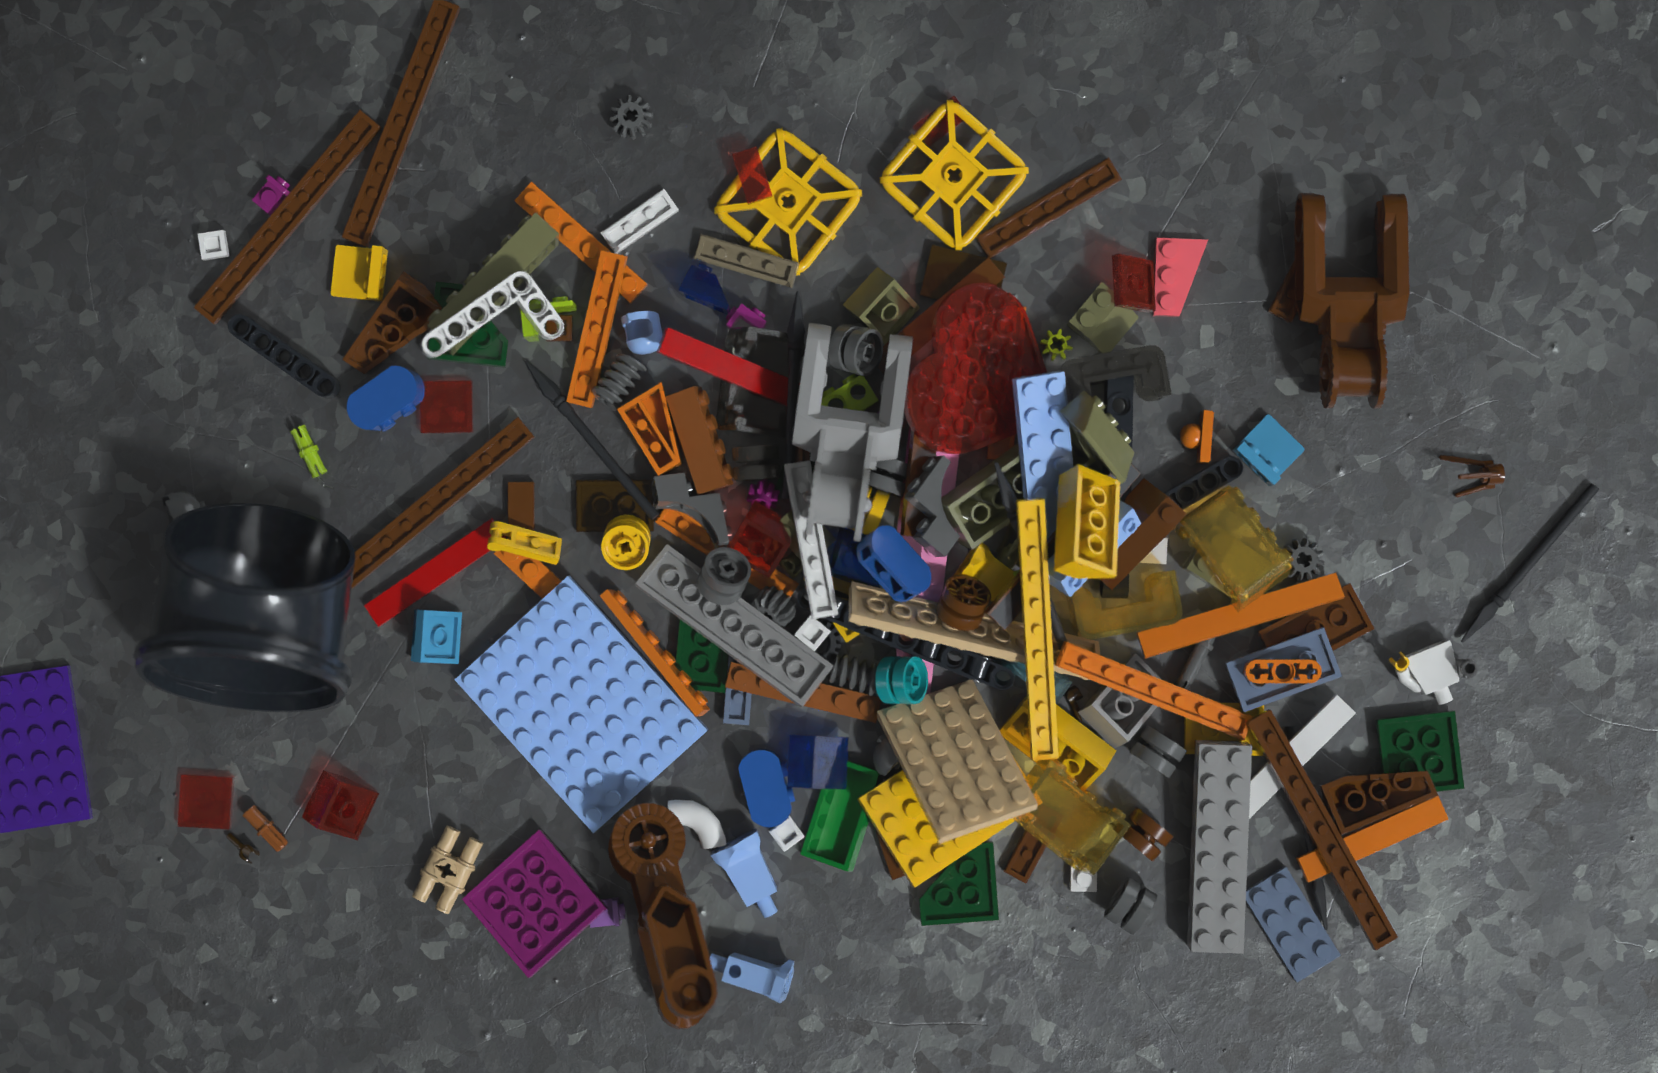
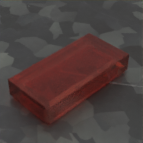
M757 146L732 154L748 205L773 197Z

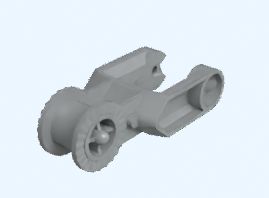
M809 322L792 445L811 452L810 461L815 462L811 490L806 491L804 494V501L809 505L805 534L812 535L814 523L855 529L854 541L860 542L865 512H868L872 507L871 500L867 498L870 469L875 470L878 461L897 459L913 337L890 335L884 380L880 385L881 403L879 414L821 406L823 388L827 384L826 366L832 326Z

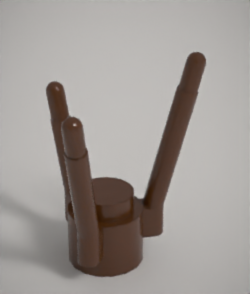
M1439 456V459L1444 461L1483 466L1479 469V473L1458 475V479L1479 478L1480 482L1484 484L1455 493L1457 498L1485 489H1494L1496 484H1503L1505 481L1503 465L1493 464L1492 460L1481 461L1454 456Z

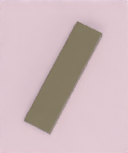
M703 234L700 235L694 256L696 260L793 288L800 264Z

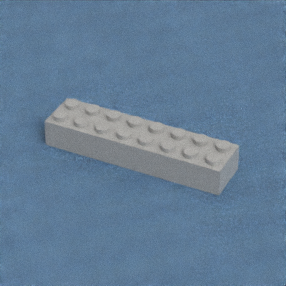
M1195 740L1187 946L1191 952L1244 954L1252 745L1247 741Z

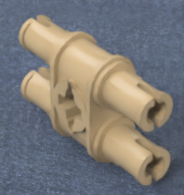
M448 825L445 827L437 846L431 847V853L424 868L420 870L421 878L412 895L413 898L425 903L435 883H442L445 888L435 908L446 914L450 913L458 895L465 891L464 887L472 871H475L474 862L483 845V842L469 837L460 857L453 856L451 850L460 831ZM450 864V870L453 871V873H450L446 876L444 874L445 869L442 868V866Z

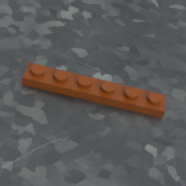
M730 662L725 683L726 688L795 704L742 664ZM821 683L804 706L876 723L881 699L878 696H870L869 694Z

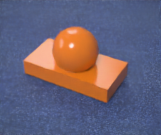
M1211 410L1200 412L1199 425L1190 423L1185 425L1180 431L1181 443L1186 448H1197L1196 463L1206 464L1210 462L1214 412Z

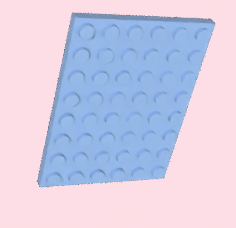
M570 575L455 679L460 687L593 833L708 731L704 723L693 714L685 702Z

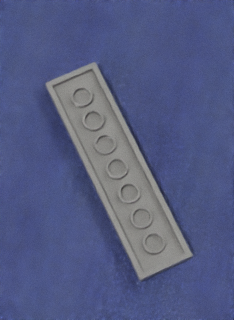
M666 544L635 583V586L802 708L832 670L833 665L741 597L729 605H719L707 600L700 593L697 586V578L701 568Z

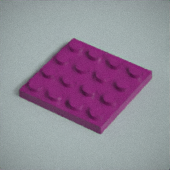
M538 830L462 899L528 978L537 973L608 908L542 830Z

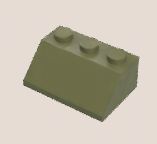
M1083 391L1060 412L1098 461L1122 484L1126 481L1135 453L1128 445L1131 439L1122 429L1118 431L1115 428L1118 422L1109 412L1105 415L1102 411L1105 408L1102 401L1096 395L1091 398Z

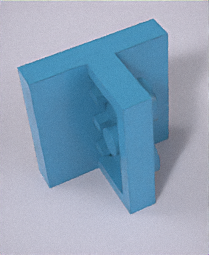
M414 609L411 661L459 664L462 612Z

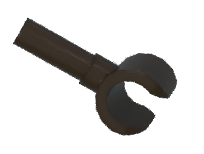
M1074 685L1066 690L1065 696L1071 704L1075 719L1082 723L1076 701L1083 698L1078 687Z
M232 833L226 836L237 847L239 857L250 864L253 863L248 858L251 852L258 856L260 855L257 849L250 845H244Z

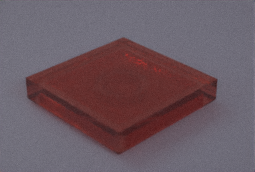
M1123 254L1112 255L1114 306L1147 313L1155 312L1153 261Z
M423 381L425 394L420 403L421 433H474L473 381Z
M182 774L178 827L231 829L235 777Z

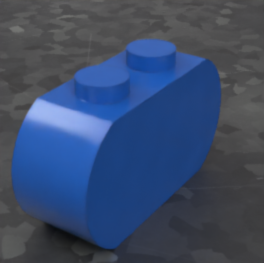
M391 366L349 396L347 401L348 416L359 428L387 431L396 424V419L402 415L406 417L416 411L417 408L415 406L421 403L424 398V382L420 375L412 369Z
M880 526L863 537L858 543L857 557L859 562L895 601L907 602L927 590L930 586V567L894 527Z
M760 748L752 750L743 757L738 767L750 816L760 826L775 827L782 824L789 817L792 810L791 802L796 801L792 786L787 787L785 777L789 776L785 761L780 762L779 756L769 749Z

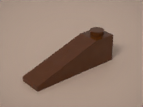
M403 271L342 360L361 373H367L396 350L428 329L427 325L430 323L428 318L435 310L439 309L441 311V305L425 285Z
M1145 478L1134 487L1124 500L1125 504L1134 509L1141 525L1117 549L1116 577L1099 578L1111 590L1187 514L1172 499Z
M1428 771L1344 776L1320 786L1324 805L1341 835L1438 796Z

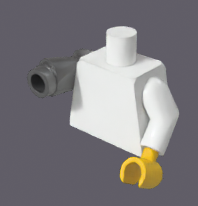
M1450 640L1439 641L1407 655L1399 652L1400 658L1397 662L1392 657L1389 658V662L1395 667L1398 679L1403 685L1413 692H1419L1423 695L1434 692L1438 705L1453 700L1448 686L1459 682V678H1473L1478 672L1476 661L1472 658L1455 659Z

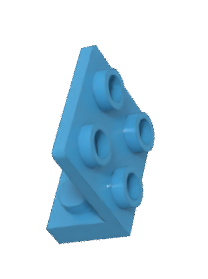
M1268 414L1232 451L1268 486H1273L1281 479L1280 475L1305 449Z

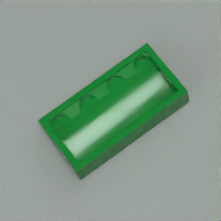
M832 756L800 855L847 872L854 870L870 820L857 799L882 783L883 779L877 770Z

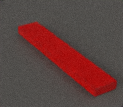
M665 328L657 353L787 406V377L671 328Z
M491 518L364 605L377 626L381 627L489 553L491 550L487 548L488 538L491 537L489 532L490 524L495 520Z

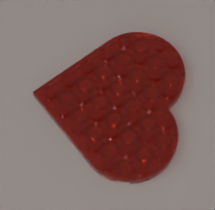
M974 283L963 286L950 293L936 311L932 324V344L935 353L924 358L911 372L907 382L904 405L906 419L916 437L927 447L944 454L968 453L1017 434L1012 379L1048 373L1029 318L1019 300L1010 292L1007 293L994 284Z

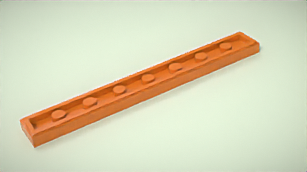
M1333 573L1137 633V637L1146 659L1341 600L1345 596L1337 574Z
M1064 641L1055 663L1057 667L1243 741L1249 730L1246 722L1253 718L1251 715Z

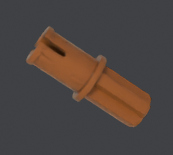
M255 805L243 814V817L258 832L257 836L261 835L276 852L281 851L288 844V840L274 827L273 820L269 821Z

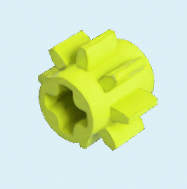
M1059 329L1055 335L1049 330L1047 332L1049 339L1040 341L1041 344L1046 345L1042 355L1049 353L1051 361H1054L1058 355L1064 360L1066 358L1064 351H1070L1073 348L1067 345V341L1071 336H1062V329ZM1052 339H1054L1056 342H1062V345L1060 346L1061 351H1058L1057 348L1053 350L1051 349L1050 346L1053 343Z

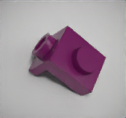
M742 303L738 308L734 306L725 318L728 320L726 325L730 330L733 329L740 318L760 333L767 325V321L764 320L765 314L755 307L750 310Z

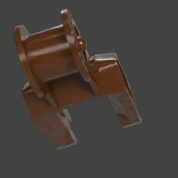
M1299 193L1294 213L1295 262L1302 248L1303 257L1300 263H1296L1295 303L1299 320L1318 325V332L1322 335V351L1319 362V392L1321 393L1320 399L1322 400L1323 408L1332 409L1335 406L1337 397H1368L1370 407L1372 409H1380L1384 404L1383 400L1385 399L1388 381V360L1386 358L1387 351L1383 335L1386 333V325L1405 320L1409 298L1408 204L1405 194L1382 195V200L1376 202L1377 278L1325 277L1324 195L1314 193Z
M643 803L626 810L615 823L608 843V856L615 872L631 884L639 915L637 933L658 1013L668 1026L676 1029H688L697 1025L714 1005L717 997V983L696 904L686 895L678 865L686 842L683 825L679 818L666 807L654 803Z

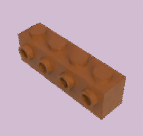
M693 386L665 396L697 494H708L733 485L732 478H734V472L731 465L726 462L724 456L726 448L723 441L718 438L716 432L718 425L714 415L710 414L708 408L710 401L707 392L702 390L700 386Z

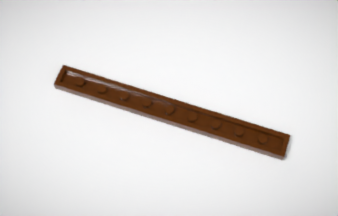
M434 0L343 232L342 238L368 248L461 9L458 5L445 0Z
M359 110L193 308L216 325L379 132L381 127Z
M519 417L355 552L351 590L535 438Z
M1267 709L1248 720L1246 723L1372 949L1378 950L1397 939V934L1271 709Z

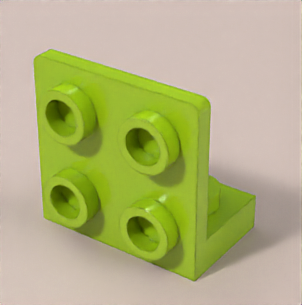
M555 297L550 302L557 313L577 311V305L573 300H568V297ZM537 299L529 301V309L534 313H539L542 309L540 301ZM521 310L523 337L529 342L539 341L538 332Z

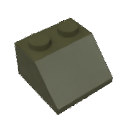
M878 267L843 304L864 327L877 330L882 337L884 345L889 342L890 335H896L920 308L894 278Z
M1101 282L1066 325L1104 357H1107L1139 317L1118 294Z

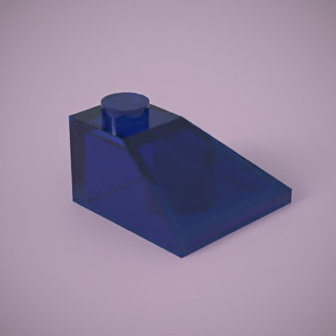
M700 263L698 267L691 265L678 290L680 295L728 315L731 310L716 274L712 273L713 269Z

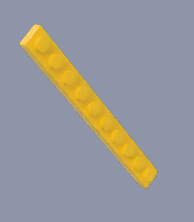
M1043 498L1016 500L1030 756L1032 761L1058 759L1045 500Z

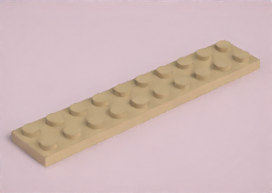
M851 582L849 588V622L860 626L881 629L885 632L906 635L910 638L931 641L935 644L956 647L960 650L973 651L985 656L1002 658L1010 662L1025 664L1023 623L1013 621L1006 630H1003L987 614H984L982 622L977 629L961 631L946 625L940 620L936 614L938 602L914 597L907 602H898L884 589ZM1052 631L1054 671L1090 680L1055 666L1060 650ZM1065 633L1068 643L1100 655L1099 641Z

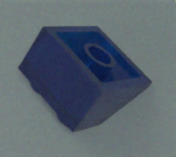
M840 527L829 562L831 576L849 583L857 582L880 588L881 585L858 560L857 546L859 541H854V530Z
M790 735L787 787L846 789L849 737Z

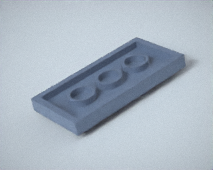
M1324 627L1225 663L1242 712L1342 677ZM1252 659H1310L1316 661L1321 666L1322 674L1319 680L1314 683H1253L1246 679L1243 670L1245 664ZM1271 663L1267 664L1269 669L1258 668V664H1255V667L1250 669V674H1253L1255 679L1258 678V674H1269L1267 679H1271ZM1294 663V679H1298L1296 674H1306L1307 679L1310 678L1311 674H1315V669L1311 668L1310 664H1307L1306 669H1297L1298 663ZM1279 664L1275 670L1276 676L1280 679L1286 678L1290 672L1286 664Z
M1286 866L1246 889V903L1295 982L1301 981L1341 956Z

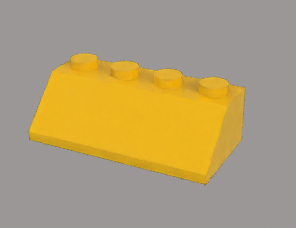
M1079 464L1059 475L1054 571L1075 579L1116 577L1120 482L1117 479Z
M1026 695L999 731L1003 738L1031 758ZM1056 704L1059 758L1035 762L1080 796L1106 770L1117 750Z

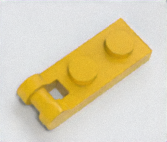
M494 521L490 524L489 532L491 537L488 538L487 543L489 550L495 552L502 550L557 565L560 559L562 538L499 521ZM504 535V536L509 537V539H505V538H501V537Z

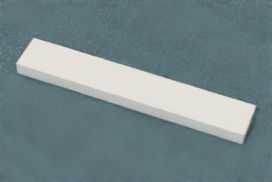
M809 460L785 464V475L811 618L818 619L838 615L822 524L814 523L812 535L805 534L809 505L804 501V494L806 491L811 490L813 473L811 462Z
M1337 694L1289 740L1302 766L1356 714ZM1268 762L1251 778L1249 819L1282 787Z

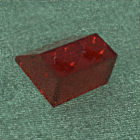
M754 501L727 548H732L742 553L748 559L752 569L770 578L792 540L778 514Z
M323 770L302 818L317 829L358 840L379 793L344 776Z

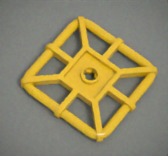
M946 100V103L940 105L915 134H911L908 137L909 141L886 166L879 180L887 193L914 216L913 219L916 222L920 221L946 245L959 251L970 244L994 216L997 217L1001 213L999 210L1023 184L1026 174H1029V167H1026L1023 160L994 135L996 132L992 128L989 130L960 104L953 102V100ZM954 113L982 137L970 153L956 142ZM947 114L949 142L936 155L922 141L944 115ZM988 142L1015 168L988 170L974 157ZM916 148H919L932 160L921 174L893 176ZM949 169L953 171L959 169L961 171L959 173L961 178L959 182L956 180L950 182L948 180L950 175L947 172ZM1015 175L992 203L976 190L989 176ZM922 181L934 194L920 208L893 183ZM972 195L986 210L969 230L961 236L960 208ZM939 197L953 209L954 237L926 213Z
M777 128L775 132L765 139L746 164H742L739 174L720 196L716 207H714V213L718 215V218L726 226L750 244V248L784 258L763 241L774 225L779 227L789 235L792 261L800 263L796 276H800V273L810 267L828 242L836 238V232L857 207L860 197L863 195L862 190L859 189L856 183L828 162L824 154L819 155L794 134L783 130V128ZM784 141L813 162V165L802 179L787 168ZM778 142L781 169L769 182L758 174L755 169L775 143ZM821 168L844 186L847 191L821 194L810 186L808 182L817 170ZM749 177L765 188L755 202L728 205ZM790 195L793 196V203L795 205L784 208V202L781 200L782 197L788 198ZM849 199L828 227L811 215L822 201ZM757 210L768 219V222L756 236L728 213ZM808 221L822 235L799 262L796 234L804 223Z

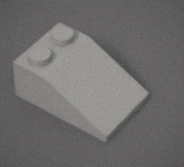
M1136 653L1123 664L1161 679ZM1102 685L1078 713L1115 749L1127 743L1158 706Z

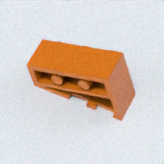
M662 382L617 409L658 476L665 475L682 464Z

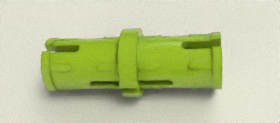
M306 425L298 427L302 437L296 428L291 430L290 433L300 450L298 454L300 458H304L311 477L316 478L320 476L315 466H317L322 475L328 472L317 452L319 448L313 444Z

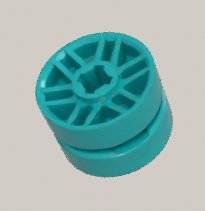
M916 656L884 657L878 664L875 676L876 690L881 701L886 704L920 703L924 699L928 687V672L924 661Z

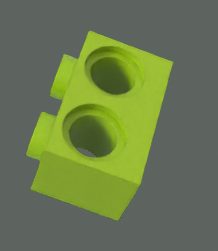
M852 374L842 381L844 384L837 390L831 387L823 392L821 406L828 407L830 401L838 399L843 403V409L865 411L878 403L879 400L864 376L860 375L857 377L856 374ZM855 386H861L865 390L866 394L860 400L854 399L850 394L851 389Z

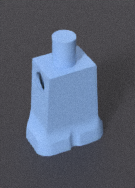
M757 829L751 830L727 842L725 846L711 851V857L716 864L726 871L747 907L757 903L764 918L778 911L770 896L777 892V886L761 852L760 836Z
M735 952L729 955L728 958L713 953L710 955L713 970L724 973L721 981L763 994L778 1003L786 999L794 975L793 960L789 959L782 965H775Z

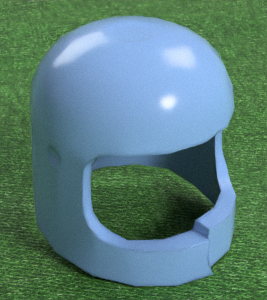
M639 311L628 313L621 317L626 334V343L631 352L644 355L657 351L663 335L658 313Z

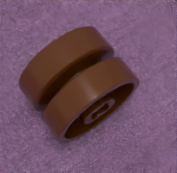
M966 575L951 576L947 579L937 603L936 614L942 622L954 629L961 631L975 630L982 622L985 614L984 611L991 600V592L985 584L973 577Z
M1136 806L1128 816L1135 826L1133 827L1127 822H1123L1116 832L1154 862L1161 853V850L1154 843L1157 842L1166 847L1173 836Z

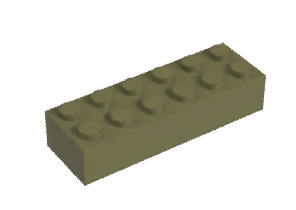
M536 212L532 217L527 215L519 223L518 227L520 229L513 236L509 234L500 243L502 248L496 254L492 252L482 262L484 267L478 273L473 271L465 279L464 283L466 285L461 291L455 290L447 298L446 302L448 304L441 311L437 309L428 318L430 323L427 325L429 333L512 274L523 271L530 275L559 245V233ZM520 277L514 278V288L517 289L525 280ZM495 292L492 294L491 300L494 305L501 306L505 302V298L501 293ZM472 308L470 310V317L473 321L480 322L483 319V312L479 308ZM451 323L448 326V332L453 337H459L462 333V328L457 323ZM478 329L447 351L453 356Z
M1069 424L1073 467L1079 464L1087 468L1095 462V459L1087 445ZM1018 443L941 498L947 520L960 535L958 539L960 545L973 550L1010 523V519L1007 517L1008 512L1002 503L995 462L1001 468L1017 500L1024 499Z

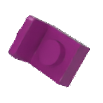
M268 174L265 178L268 181L252 201L271 216L290 193L287 190L290 185L280 176L274 179Z

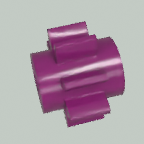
M760 480L757 482V485L750 484L747 501L751 502L752 508L756 511L766 512L770 507L776 508L780 491L775 490V485L772 482Z

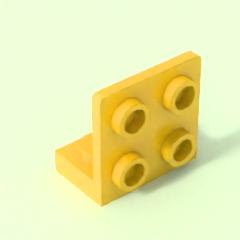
M337 245L335 248L331 296L382 302L388 250L383 246L373 245L372 248Z

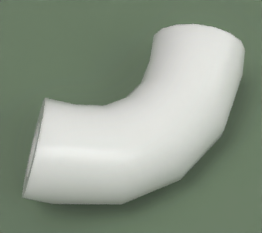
M692 800L668 801V809L679 818L682 825L692 828L697 833L701 849L726 845V838L721 823L709 808Z

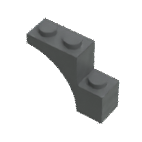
M944 455L930 457L923 464L922 469L924 471L918 478L911 481L907 487L908 493L904 497L927 517L923 518L916 526L915 530L917 532L913 539L935 557H946L960 537L947 520L942 506V482L945 472L951 463Z
M685 473L655 476L653 478L651 490L655 509L676 510L692 517L707 531L715 549L728 546L729 541L732 540V532L730 526H726L724 516H727V507L725 501H721L720 493L689 497L692 495L690 481H686Z

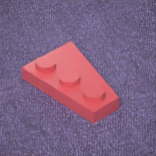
M1155 239L1153 316H1180L1208 240Z

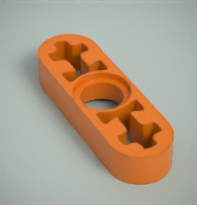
M1252 659L1245 664L1243 670L1246 679L1253 683H1314L1319 680L1322 674L1321 666L1316 661L1310 659ZM1271 663V679H1267L1269 674H1258L1257 679H1255L1253 674H1250V669H1253L1255 664H1258V668L1269 669L1267 664ZM1294 663H1298L1297 669H1306L1307 664H1310V667L1315 669V674H1311L1309 679H1307L1306 674H1296L1298 679H1294ZM1279 664H1286L1289 667V675L1284 679L1276 676L1275 670Z

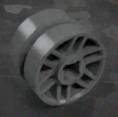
M850 323L840 325L833 333L829 343L828 354L830 363L834 368L862 376L872 374L878 367L883 354V340L877 330Z
M897 459L878 461L876 469L870 471L868 486H871L872 489H879L890 493V495L903 498L905 483L899 481L898 478L906 479L907 463Z
M721 547L712 550L707 555L697 578V586L700 593L707 600L715 604L729 605L736 602L741 597L750 578V563L742 553L735 549Z
M1146 725L1140 737L1148 744L1144 745L1136 741L1130 753L1170 778L1176 766L1169 761V758L1180 762L1187 750Z
M1127 877L1111 898L1104 917L1114 924L1121 921L1120 927L1133 935L1150 914L1156 902L1157 894L1146 887L1140 890V883Z

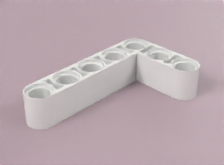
M518 271L427 334L422 339L420 346L425 356L436 358L515 302L543 339L553 340L563 333L564 323L532 277L526 272ZM520 277L525 280L526 288L524 291H518L514 288V278ZM499 292L504 296L505 303L503 306H496L492 303L491 297L493 293ZM531 299L540 301L542 309L539 313H534L529 309V301ZM472 308L482 310V321L476 322L471 319L470 310ZM551 320L557 325V331L554 335H550L545 331L544 324L546 321ZM457 323L461 326L462 333L459 337H453L449 334V324ZM435 338L440 342V350L438 352H430L427 349L426 342L428 339Z

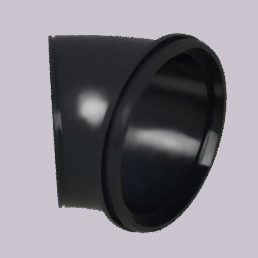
M227 503L197 508L180 515L169 524L165 531L149 636L139 641L134 651L135 667L138 675L149 685L166 693L226 708L263 712H304L325 709L340 703L346 696L348 688L352 683V672L343 663L355 565L353 545L343 533L332 525L311 515L278 506L254 503Z

